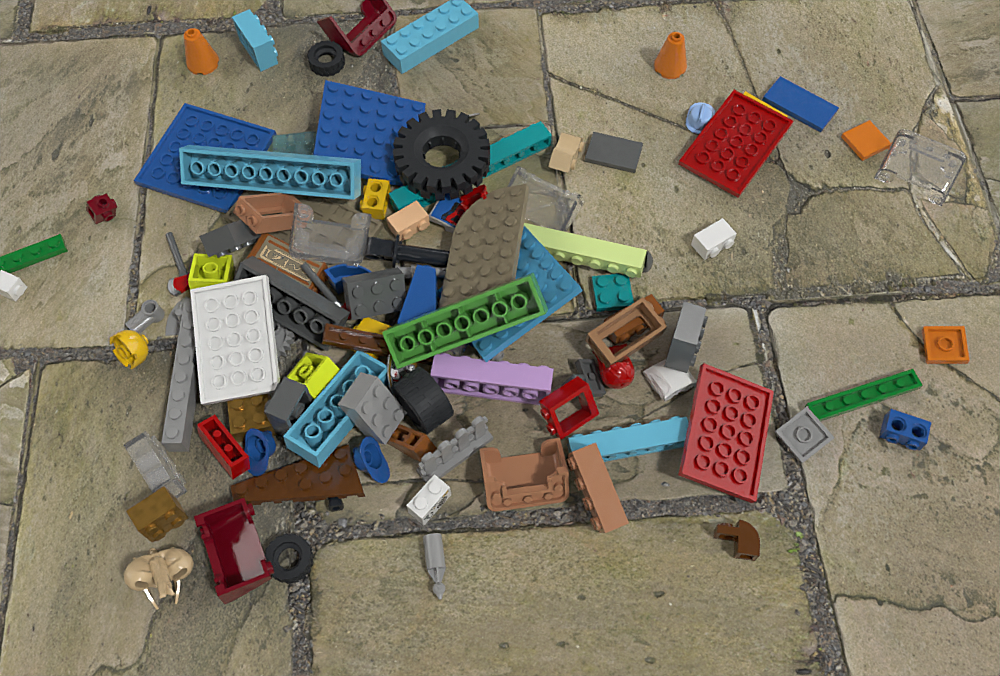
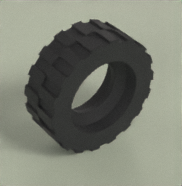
M330 40L317 42L308 50L309 65L312 72H315L316 75L329 77L343 70L345 65L344 52L342 47L336 42ZM323 55H334V59L327 63H322L318 60Z
M286 533L276 537L274 541L269 543L270 545L265 550V558L267 562L271 561L275 573L271 574V576L275 580L277 579L279 582L287 584L297 583L310 573L314 563V554L310 545L303 537L293 533ZM288 548L297 550L300 556L298 564L291 569H285L279 564L280 554Z

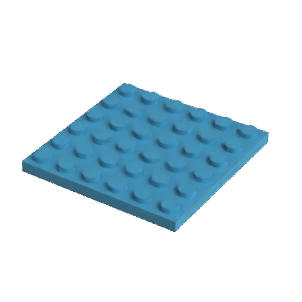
M525 226L523 227L515 279L534 272L548 311L545 315L472 341L471 343L485 362H488L583 291L580 285ZM443 286L438 289L439 298H441Z

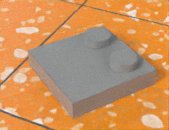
M808 407L804 408L775 431L776 435L801 464L834 439V436Z

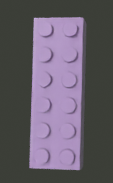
M447 353L434 355L431 376L444 393L540 405L539 401L551 394L553 369L543 365L536 367L526 363L512 364L503 360L499 362L490 360L485 362L483 358L472 359L468 356L456 357Z

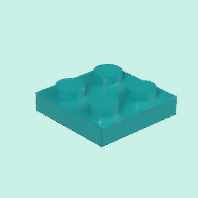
M627 275L592 276L591 281L596 312L622 310L634 303L630 278Z

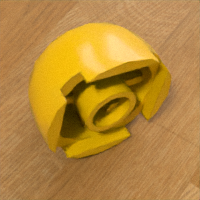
M123 330L110 337V345L114 343L115 349L112 351L125 367L129 364L131 366L130 369H134L146 360L149 342L143 334L134 330Z

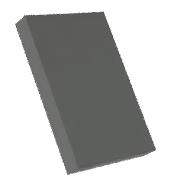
M593 132L585 156V162L635 173L643 143Z

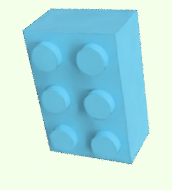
M250 9L233 16L232 19L239 40L259 70L263 71L277 65L278 53L275 47H273L275 42L271 35H267L265 26L260 25L258 16L256 14L253 15Z

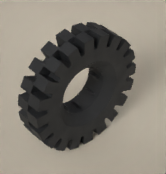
M441 109L432 110V118L428 116L427 112L418 114L419 122L414 118L406 122L407 128L402 126L398 131V137L394 139L393 156L395 169L400 177V181L404 186L408 185L411 192L417 194L420 191L421 197L430 199L432 193L435 194L436 200H445V194L449 193L452 200L460 198V190L465 195L472 192V185L478 187L483 182V177H486L489 171L490 143L485 129L480 128V123L477 120L472 119L469 121V115L461 112L456 118V110L447 109L445 116H442ZM437 146H450L459 152V159L450 166L436 167L425 161V154Z

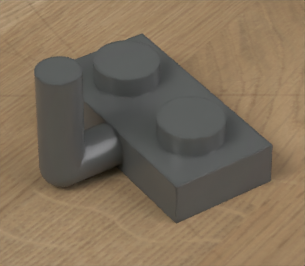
M578 359L575 362L578 374L571 375L561 385H565L578 376L589 384L593 397H602L606 394L595 359Z

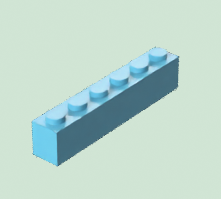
M674 416L665 421L653 420L649 424L641 425V423H635L627 428L614 427L610 431L605 432L597 430L588 435L575 434L568 438V451L571 453L596 442L603 461L607 462L682 448L685 444L689 423L687 417L680 418V416Z

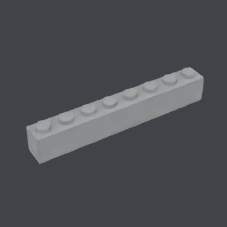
M184 300L161 442L169 452H189L199 385L198 369L193 363L195 336L191 300Z

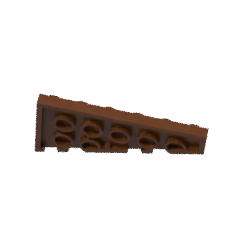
M349 445L335 449L320 468L305 459L230 486L233 501L245 498L247 504L252 503V505H261L263 502H274V504L288 500L293 502L326 500L329 497L345 499L347 496L356 495L358 497H365Z

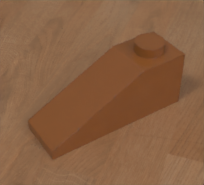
M401 424L398 425L387 444L421 462V458L429 452L433 454L437 449L426 434Z

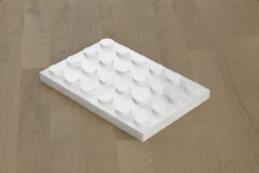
M262 275L191 289L201 404L209 405L275 392V388L280 382L269 277Z

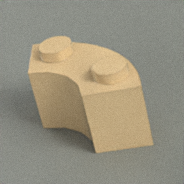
M561 132L559 141L555 149H553L548 167L567 173L571 169L574 170L578 154L583 152L585 146L584 138Z

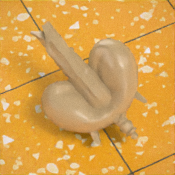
M172 547L171 549L157 552L155 548H151L148 555L138 558L134 557L133 561L127 565L124 571V582L132 590H144L153 606L158 610L159 607L149 587L157 588L160 598L166 597L167 594L175 595L174 604H177L180 592V579L186 578L191 573L194 562L192 556L183 549ZM172 580H174V584H175V593H174V591L172 590V583H171Z

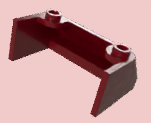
M363 0L360 4V9L365 17L347 35L341 30L332 16L319 19L317 23L330 41L336 42L343 50L354 56H361L396 23V14L386 0Z

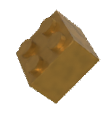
M269 393L227 401L230 433L237 443L245 442L246 433L252 428L260 431L268 430L272 432V436L276 435L274 428L264 413L267 401L271 400Z
M165 486L126 511L138 532L152 543L164 538L166 533L173 528L182 526L185 520L189 518L177 498Z

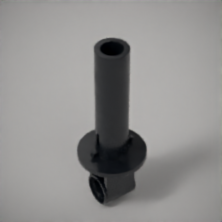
M397 234L395 241L367 237L364 257L373 260L392 261V268H395L396 263L399 264V261L447 267L450 251L402 244V240L400 241V234Z

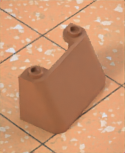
M560 438L544 441L541 444L540 453L501 458L497 448L479 449L487 507L491 511L561 503L568 499L569 471Z

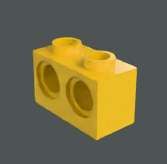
M368 178L367 185H364L363 188L364 199L360 201V210H362L363 214L374 219L385 220L390 199L389 193L391 192L390 181Z

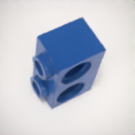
M890 409L883 418L879 437L886 439L890 443H898L906 446L908 449L920 451L928 442L931 422Z

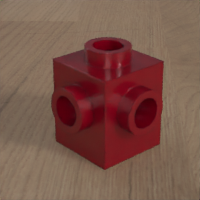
M107 193L94 196L91 200L86 201V211L95 224L110 221L116 216L117 204L113 198L110 199Z

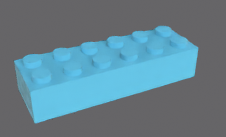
M449 0L381 41L383 55L403 74L478 29V13L464 0Z
M357 351L283 436L286 447L320 468L355 425L338 406V403L360 372L377 376L387 386V365L364 352Z

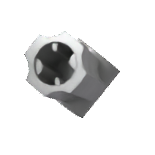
M146 300L142 304L141 310L128 320L125 325L130 330L141 333L152 323L160 322L164 318L165 312L155 300Z

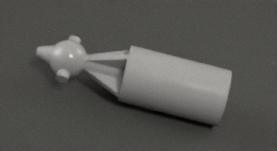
M432 533L423 536L426 568L435 582L433 592L439 600H442L443 593L445 592L442 578L446 569L442 535L440 533Z

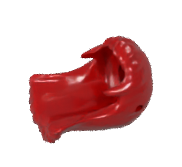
M628 344L609 347L614 355ZM595 354L598 360L600 377L606 386L611 389H622L632 383L635 369L629 357L622 362L613 363L607 368L604 362L602 363Z

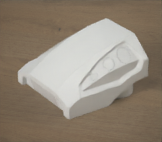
M666 359L643 371L651 387L664 402L680 392L688 391L690 387H695L697 384V380H695L689 370L687 373L664 367Z

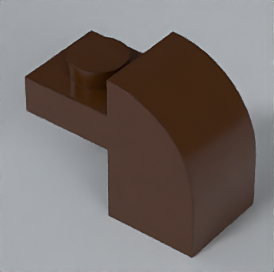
M739 519L735 527L730 523H721L715 527L714 539L734 541L733 558L755 561L760 556V537L757 530L750 523Z

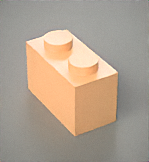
M418 201L387 217L388 228L395 237L397 234H400V241L411 238L412 235L425 230L430 225L429 215Z

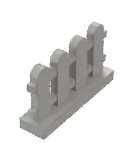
M485 416L476 417L469 428L460 429L451 441H443L438 446L437 451L433 454L429 452L421 458V462L418 464L419 467L416 470L425 483L434 474L439 479L493 440V436L485 424L488 422Z

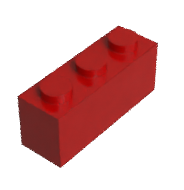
M215 414L197 424L200 439L232 479L250 469L249 456Z

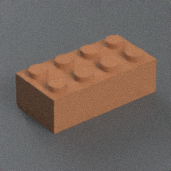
M596 442L569 453L566 462L570 471L574 470L577 477L574 479L578 491L582 490L585 498L582 501L585 509L590 510L593 518H590L594 530H598L599 533H607L629 524Z

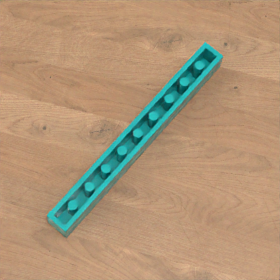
M541 121L531 124L529 127L491 144L490 165L486 177L550 147L552 135ZM408 185L389 193L390 204L396 212L415 201H418L423 208L438 201L435 199L434 193H432L430 199L423 198L420 191L414 194L409 190Z

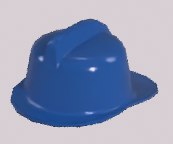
M252 428L246 433L245 453L249 456L250 469L248 471L254 476L264 474L267 470L269 457L276 450V443L271 431H260Z
M365 437L361 445L353 449L354 463L359 470L369 473L376 482L386 483L390 477L388 463L381 452L378 442L373 437Z

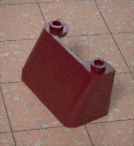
M245 498L194 516L196 526L200 527L201 538L205 543L214 573L217 596L224 605L235 601L272 579L271 574L275 573L271 561H266L252 518V516L256 515L252 503L247 504Z

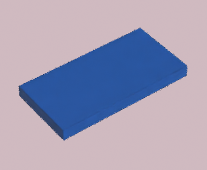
M781 76L762 99L767 104L819 132L823 131L839 109L834 104Z

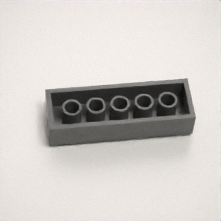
M254 256L240 263L234 281L262 275L269 277L273 320L326 351L333 347L322 344L324 326L328 323L344 327L350 314L349 311Z

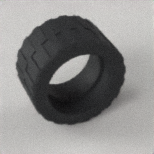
M421 367L415 368L391 387L396 400L407 412L406 415L426 435L454 415L453 407L444 391L434 378Z

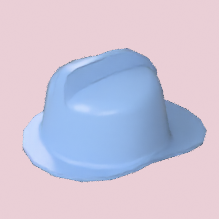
M702 102L691 105L686 118L687 128L692 133L700 134L715 115L714 108Z

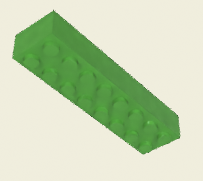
M533 272L389 327L382 334L397 369L545 315L548 308Z

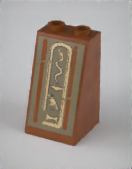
M268 233L261 234L246 258L254 256L320 294L319 288L300 266L306 262L323 283L327 281L324 270L328 269L325 262Z

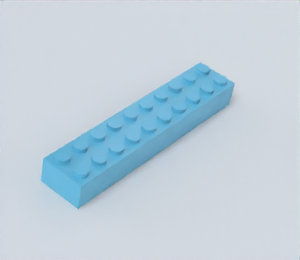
M187 145L179 148L181 184L353 200L361 195V159Z

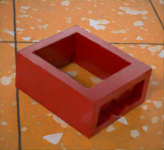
M578 376L539 401L542 408L540 413L548 423L546 425L547 430L551 435L555 434L561 440L599 415L589 384ZM577 396L582 408L559 423L555 410Z

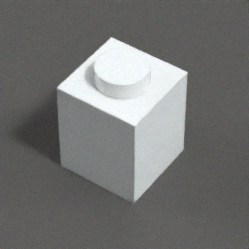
M1 270L0 295L16 302L23 295L27 286L20 278Z

